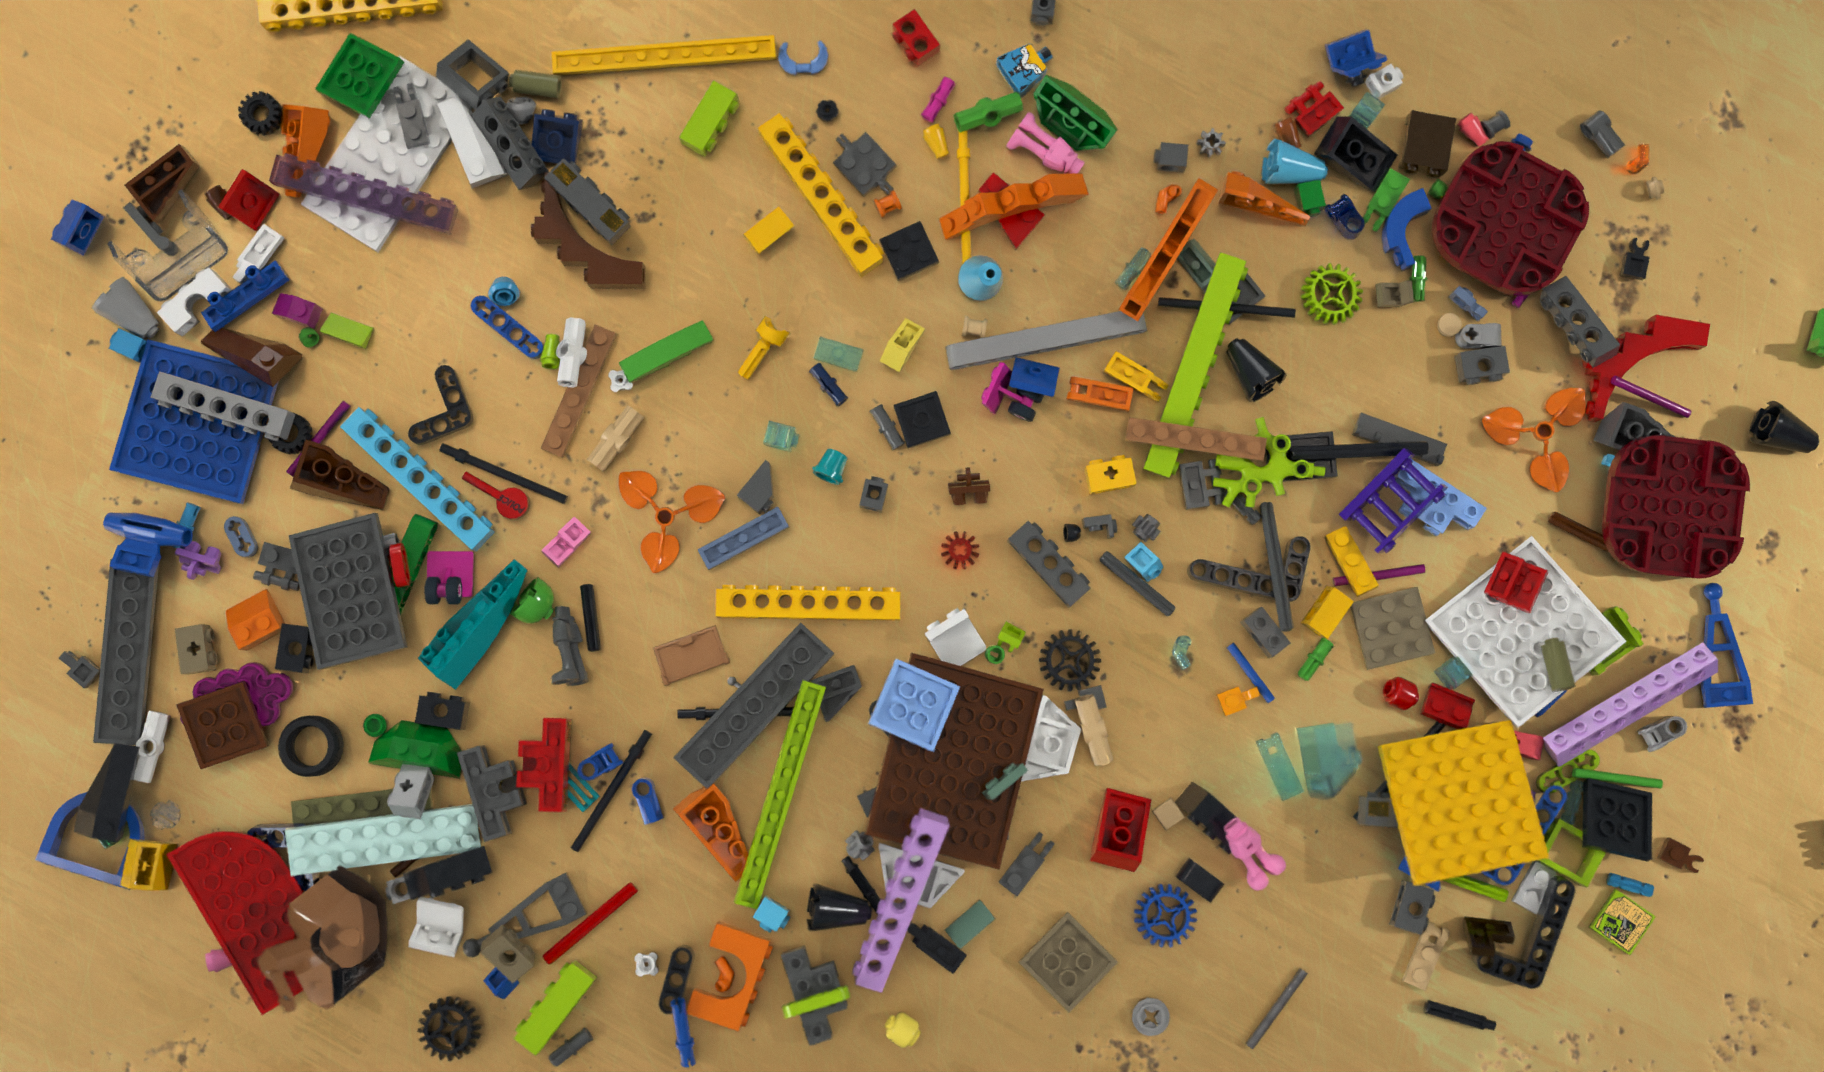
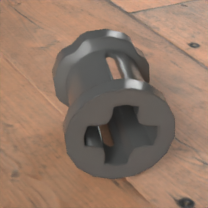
M1502 110L1497 111L1496 115L1489 120L1480 122L1489 139H1492L1495 133L1500 130L1508 129L1511 126L1508 116Z

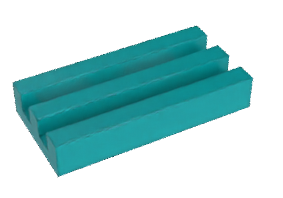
M569 763V771L593 796L590 799L568 777V783L582 797L586 804L583 805L569 789L568 797L584 812L600 795L586 780L578 775L577 770Z

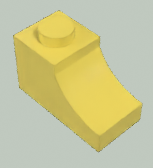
M905 318L887 343L880 362L900 372L923 335L925 328Z

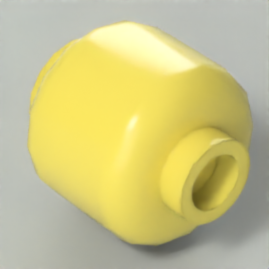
M903 1012L898 1013L896 1016L891 1015L885 1023L887 1028L886 1037L902 1048L908 1045L910 1047L913 1046L921 1033L919 1023Z

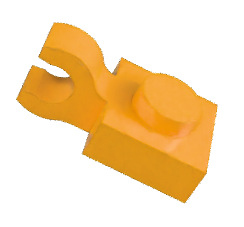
M1239 686L1217 694L1225 716L1246 709L1245 701L1260 696L1257 687L1241 692Z

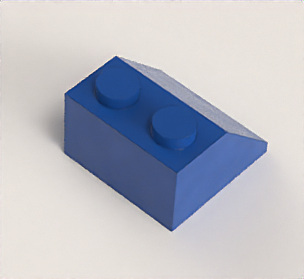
M71 200L70 204L63 210L61 221L54 227L51 240L84 256L104 216L83 203Z

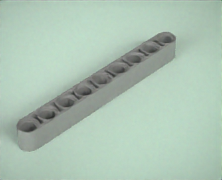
M1118 311L955 343L946 346L945 349L950 370H956L1146 332L1147 327L1144 313L1139 321H1136L1125 313Z

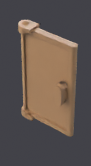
M716 625L653 647L664 686L730 663Z

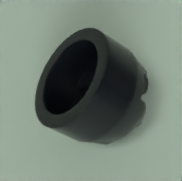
M1076 524L1064 525L1063 535L1065 542H1074L1080 538L1081 529Z

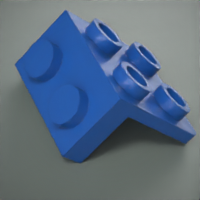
M1367 29L1325 45L1331 71L1348 76L1349 78L1360 75L1364 69L1369 68V70L1379 68L1383 62L1387 61L1386 55L1374 51L1370 31Z

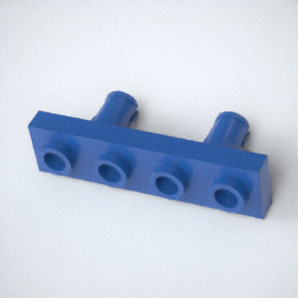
M276 260L261 271L255 265L248 266L245 274L249 279L224 297L218 292H212L208 295L207 300L211 306L202 311L201 314L214 332L289 281L288 276Z

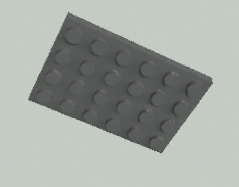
M378 513L288 535L317 670L408 648Z

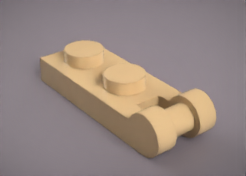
M1429 921L1427 929L1422 931V935L1419 936L1402 981L1426 991L1444 943L1449 937L1450 930L1444 927L1441 929L1435 927V924ZM1430 935L1437 937L1435 943L1428 941Z

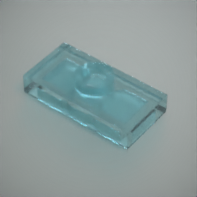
M820 337L813 358L857 372L863 349Z

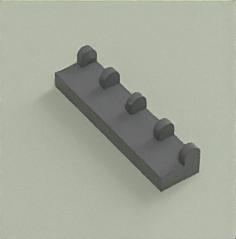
M1364 413L1359 414L1352 433L1356 437L1373 443L1426 441L1429 446L1428 454L1415 455L1414 458L1436 466L1442 464L1447 446L1444 442Z

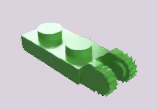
M1390 168L1366 207L1367 211L1360 223L1365 225L1369 221L1372 212L1378 214L1379 218L1375 221L1372 230L1377 232L1395 206L1410 179Z

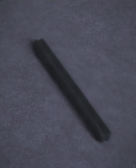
M1426 441L1291 447L1290 455L1292 460L1397 456L1403 448L1409 449L1414 455L1428 454L1429 446Z

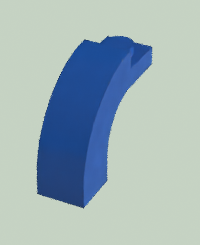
M1424 188L1402 198L1391 210L1383 225L1382 245L1386 254L1394 251V262L1397 266H1400L1402 271L1411 268L1415 264L1405 237L1406 226L1409 221L1426 215L1432 209Z

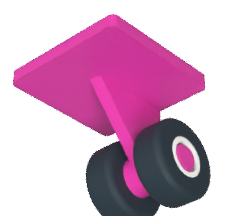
M1000 362L998 367L996 366L992 371V381L989 387H986L982 393V404L991 413L996 414L1003 397L1014 400L1011 402L1008 412L1020 419L1032 422L1036 415L1035 410L1031 408L1033 402L1041 403L1044 395L1017 389V394L1007 390L1012 371L1005 363Z
M429 551L427 553V579L425 582V600L427 604H439L441 597H446L448 604H460L462 597L473 596L474 553L472 551Z

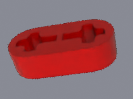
M403 543L392 544L389 547L395 584L398 588L409 586L410 573L405 546Z

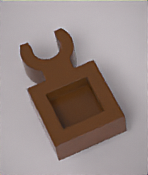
M1669 837L1666 838L1657 857L1678 869H1682L1683 865H1685V868L1693 873H1698L1699 870L1693 868L1692 862L1694 860L1704 861L1701 856L1688 855L1691 848Z

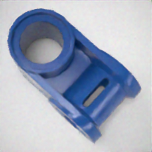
M611 743L583 760L579 764L577 772L584 780H594L614 770L624 762L619 760L613 749L614 745ZM589 763L595 768L594 774L590 777L586 776L583 772L584 766Z

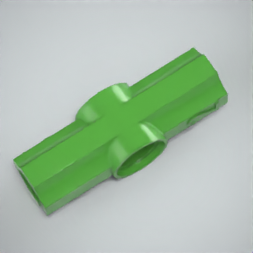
M1018 92L995 100L987 97L982 98L974 107L955 113L954 121L959 132L983 124L987 127H993L1003 117L1023 110V103Z

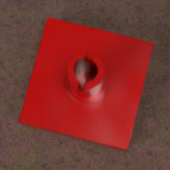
M241 169L218 208L252 230L257 231L280 193L249 172Z

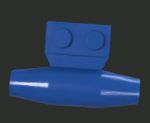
M108 513L103 521L105 530L126 538L117 546L110 567L115 570L154 577L160 562V546H188L193 538L190 528L168 519L139 513Z

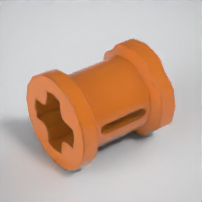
M894 190L886 197L879 200L877 198L874 199L881 218L885 217L886 213L895 209H902Z

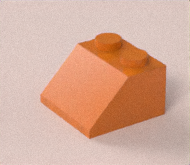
M268 589L225 610L228 630L238 650L248 651L280 634L282 623L285 624Z

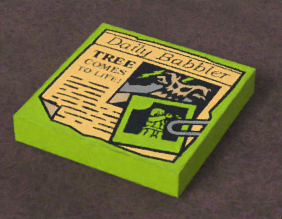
M1614 889L1589 928L1626 954L1631 955L1656 916L1617 889Z

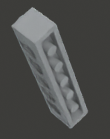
M160 371L151 394V398L158 400L157 405L171 409L172 405L180 407L179 412L193 415V412L201 414L200 418L214 422L216 418L222 420V425L234 429L236 425L244 427V432L257 435L259 431L265 433L264 438L277 442L279 438L287 440L296 415L282 408ZM183 390L182 398L177 400L178 392ZM204 396L205 401L203 405L198 406L199 399ZM223 403H225L226 409L224 410V412L220 413L219 408ZM247 409L246 418L241 420L240 415L242 411ZM268 416L269 422L267 425L262 426L263 418Z

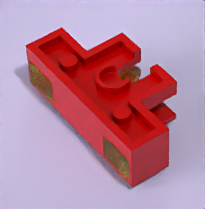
M543 718L542 741L519 740L518 757H523L522 771H517L516 787L539 788L538 811L567 812L571 719Z

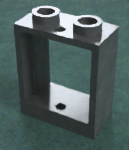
M469 39L437 63L436 78L475 110L485 99H490L498 93H503L508 87L509 72ZM469 61H472L493 78L479 90L456 73Z

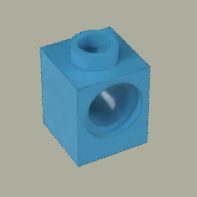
M118 328L117 332L110 339L109 349L141 363L147 341Z

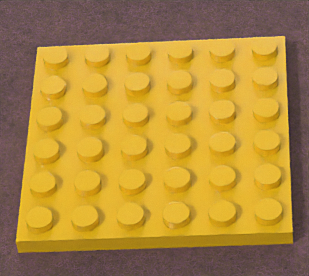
M1511 720L1378 746L1414 886L1549 858Z

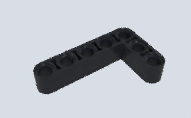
M1303 536L1291 539L1287 543L1284 553L1283 567L1286 584L1293 589V596L1289 598V602L1296 600L1300 595L1310 553V542ZM1294 542H1300L1303 545L1302 553L1294 551ZM1204 559L1193 561L1187 568L1188 576L1194 581L1275 600L1270 575ZM1195 564L1202 565L1204 568L1202 576L1194 574L1193 567ZM1289 564H1295L1298 567V574L1296 576L1289 573ZM1217 570H1223L1226 573V580L1224 582L1217 580ZM1240 575H1245L1248 578L1249 584L1247 587H1242L1238 583ZM1263 580L1268 581L1271 585V590L1268 593L1264 592L1260 587Z
M1558 875L1550 879L1521 959L1495 951L1494 957H1490L1487 964H1480L1483 956L1472 955L1475 965L1482 972L1526 988H1538L1543 982L1573 901L1575 886L1563 876ZM1565 883V891L1557 893L1558 886ZM1557 905V913L1549 915L1550 908ZM1546 927H1550V933L1542 937L1541 931ZM1538 949H1542V955L1539 958H1533V953ZM1512 963L1510 971H1502L1505 964ZM1534 971L1533 978L1525 980L1526 973Z

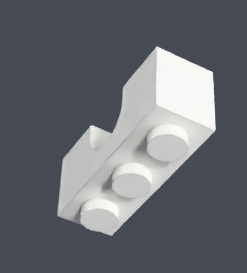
M209 267L198 272L195 276L196 279L190 284L181 287L178 294L173 299L165 301L157 312L168 326L182 337L199 323V320L193 314V305L197 300L201 298L207 299L208 295L212 292H218L224 297L232 291L224 280Z

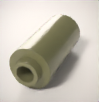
M515 70L514 74H510L509 87L512 88L514 93L559 98L562 79L559 75Z
M1559 638L1545 640L1541 650L1552 692L1575 688L1565 642L1559 641Z

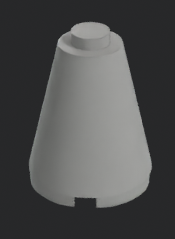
M124 277L119 278L109 286L111 289L106 294L103 292L98 297L92 309L95 313L142 339L148 337L151 339L159 331V328H157L159 322L131 283Z

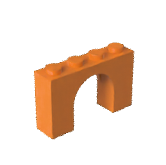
M718 921L709 946L736 955L745 966L746 982L741 991L727 997L695 988L686 1010L687 1014L738 1032L741 1026L746 1027L750 1013L746 1012L749 1003L754 1004L758 991L754 990L756 982L762 981L765 972L762 964L764 959L769 960L773 946L769 945L771 939Z

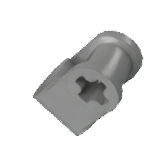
M1468 324L1456 334L1455 341L1459 347L1464 349H1485L1502 346L1501 324Z
M1666 716L1642 727L1637 732L1643 736L1647 743L1648 752H1653L1684 735L1687 731V724L1681 717ZM1672 720L1677 724V729L1673 733L1669 729V724Z

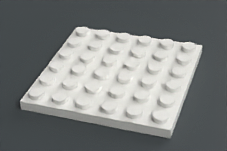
M1532 536L1509 553L1525 559L1526 563L1548 570V575L1530 614L1484 594V590L1495 569V564L1425 620L1432 632L1505 716L1512 721L1516 728H1519L1564 692H1552L1541 650L1545 640L1559 638V641L1565 642L1574 682L1578 681L1626 642Z

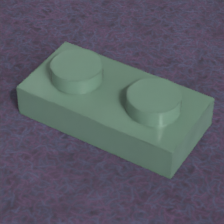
M1011 763L1003 770V776L999 779L995 777L985 785L987 789L982 792L987 800L995 799L1025 774L1028 769L1023 763H1017L1016 765Z

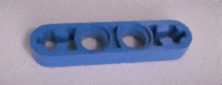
M476 296L472 300L471 309L480 319L531 359H539L541 357L544 344L536 336L487 297ZM479 302L485 303V306L491 311L489 315L482 309L479 310L477 306ZM496 315H503L505 317V323L502 326L494 325L493 319ZM516 328L521 329L522 337L519 340H512L510 336L512 330ZM526 340H528L532 345H536L538 343L537 348L539 349V351L537 353L533 351L530 354L529 352L531 351V349L523 343Z

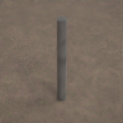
M1301 968L1298 970L1246 1042V1045L1252 1049L1255 1048L1308 973Z

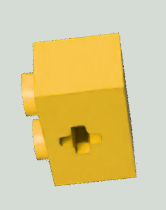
M1125 455L1111 457L1112 461L1103 462L1102 459L1089 461V465L1084 468L1089 494L1093 495L1134 487L1136 479L1131 457L1125 458ZM1108 469H1110L1111 472H1115V475L1112 477V479H1110L1109 476L1104 475Z

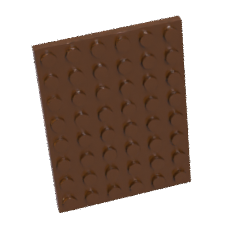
M911 653L908 664L960 686L934 751L931 752L890 734L864 834L903 844L905 837H909L912 829L910 826L914 815L918 816L920 809H924L945 816L948 819L949 827L938 854L1000 870L1022 776L993 800H987L982 792L987 789L985 785L995 777L999 779L1003 776V770L1011 763L1015 765L1017 763L1026 764L1044 689ZM923 834L918 839L925 841L930 836Z

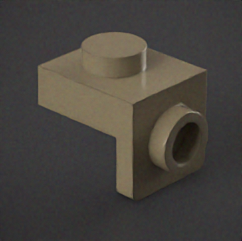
M1411 280L1400 283H1378L1375 285L1378 307H1401L1414 301Z

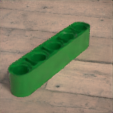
M415 514L412 517L401 542L406 550L410 585L398 588L394 581L392 565L390 568L400 615L438 527V522L419 514Z

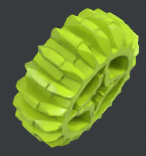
M1329 263L1326 269L1321 265L1318 267V272L1312 270L1310 272L1311 277L1305 278L1304 281L1308 285H1303L1301 290L1307 293L1302 294L1301 299L1308 300L1303 304L1304 308L1311 307L1308 315H1312L1314 312L1317 314L1315 321L1323 317V324H1327L1329 319H1331V323L1336 325L1338 319L1341 323H1344L1346 316L1352 318L1354 316L1353 311L1357 312L1360 307L1357 304L1361 303L1363 299L1357 295L1362 294L1363 289L1356 288L1361 284L1360 280L1353 281L1356 273H1352L1350 276L1347 274L1349 267L1341 271L1340 264H1337L1333 269L1332 264ZM1324 278H1335L1341 282L1333 284ZM1316 284H1318L1319 290L1322 293L1319 301H1317L1315 296ZM1345 287L1349 293L1348 304L1344 302L1345 298L1342 295ZM1337 288H1339V290L1332 298L1329 297L1327 300H1325L1329 292L1335 291ZM1326 304H1331L1335 308L1338 307L1340 310L1331 311L1325 309L1323 306H1325Z

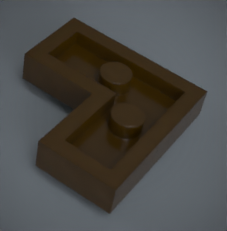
M1464 917L1463 928L1470 954L1494 957L1496 951L1494 942L1513 944L1515 935L1511 922Z

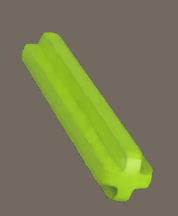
M1466 875L1442 880L1502 902H1506L1509 894L1508 890Z

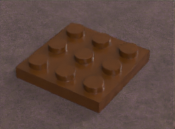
M245 681L176 705L200 770L269 746Z

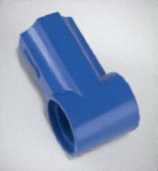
M642 777L635 781L632 786V793L636 797L644 824H650L663 819L664 816L655 792L654 782L647 777ZM640 782L648 784V794H641L638 791V784Z

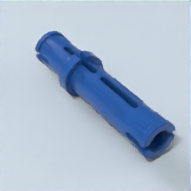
M677 998L678 1004H676L675 999L670 1002L677 1036L675 1044L677 1049H679L681 1066L689 1067L688 1061H690L691 1066L696 1063L693 1052L694 1039L690 1035L685 999Z

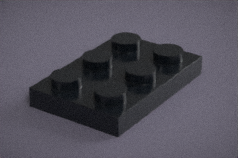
M1333 431L1286 435L1291 441L1286 457L1290 461H1298L1291 459L1290 450L1293 446L1334 445ZM1278 440L1277 446L1279 448H1284L1285 442L1283 440ZM1265 448V459L1267 465V463L1270 460V454L1268 450ZM1336 458L1306 459L1307 462L1314 463V466L1325 467L1324 476L1313 475L1312 478L1306 477L1303 479L1287 476L1282 482L1338 477ZM1303 465L1297 467L1298 473L1303 474L1305 472Z

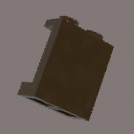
M1412 110L1406 118L1407 132L1402 160L1398 168L1404 169V172L1410 174L1426 173V176L1432 178L1443 176L1448 171L1456 118Z

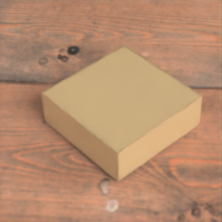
M1172 798L1152 811L1165 830H1168L1185 817Z

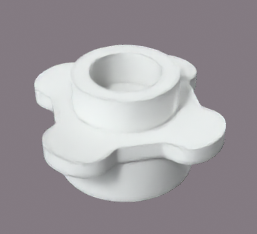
M611 370L608 376L612 383L610 388L613 392L625 389L630 390L633 387V383H629L623 370Z
M651 952L648 955L638 953L635 956V961L637 962L636 975L642 977L643 975L651 974L654 976L658 973L659 969L656 967L658 956L656 953Z

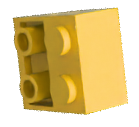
M130 838L120 885L128 889L148 891L169 890L173 865L166 854L175 850L177 844Z

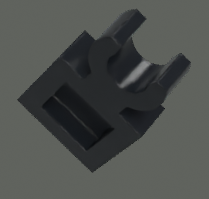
M1633 238L1629 243L1632 253L1627 252L1624 254L1620 276L1644 280L1646 279L1650 257L1644 256V252L1649 248V241H1644L1642 248H1639L1636 244L1637 238Z

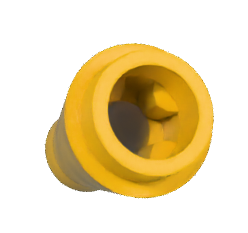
M939 123L922 130L924 140L937 159L949 154L944 130L940 127Z

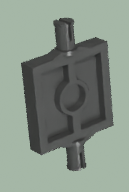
M867 132L852 143L843 133L840 135L842 140L837 137L836 141L844 148V151L833 162L834 165L863 196L878 186L886 195H889L890 191H893L894 188L886 181V178L897 166L895 162Z

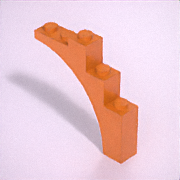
M1082 173L1047 174L1032 183H1014L999 192L979 193L964 201L965 205L939 218L945 240H950L995 220L1041 207L1073 203L1089 195Z
M1198 178L1118 310L1139 321L1216 195L1217 188Z

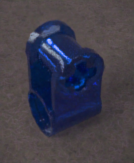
M1346 194L1341 195L1340 199L1333 204H1327L1324 207L1326 214L1334 222L1343 237L1355 239L1360 235L1365 226V221ZM1354 223L1358 230H1350L1347 224Z

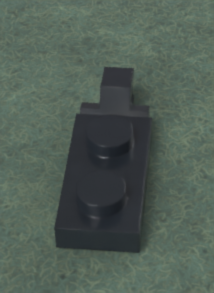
M912 921L910 922L907 931L914 936L912 942L916 944V947L954 974L967 954L930 926L928 927L924 924L920 928Z

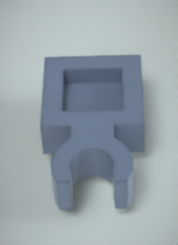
M1458 286L1448 297L1461 309L1468 311L1474 319L1479 321L1488 311L1476 303L1477 300L1469 289Z

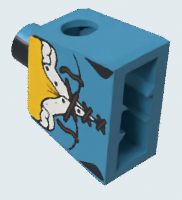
M1027 44L997 57L996 66L1013 91L1018 92L1020 98H1022L1045 77L1047 68L1044 63L1051 60L1053 56L1047 47L1036 52L1031 44Z

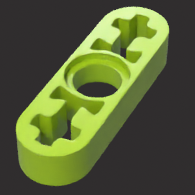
M1587 750L1560 767L1557 765L1551 767L1537 777V788L1544 793L1549 788L1543 786L1546 782L1544 778L1553 779L1556 776L1560 780H1555L1550 785L1565 787L1579 779L1573 776L1570 778L1564 777L1562 768L1565 765H1570L1572 768L1594 770L1599 765V755L1593 750ZM1584 755L1592 756V759L1590 760L1591 765L1582 764L1581 766H1578L1576 764L1585 760Z
M845 985L787 1003L782 1006L785 1018H789L846 1000L851 996L848 986Z

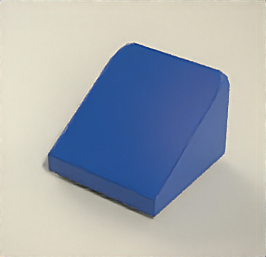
M496 967L483 980L493 994L501 999H505L519 984L518 980L512 983Z

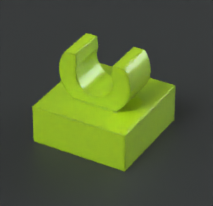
M1006 621L997 637L999 638L997 646H1001L1003 642L1010 644L1008 652L1011 653L1014 648L1018 649L1026 632Z

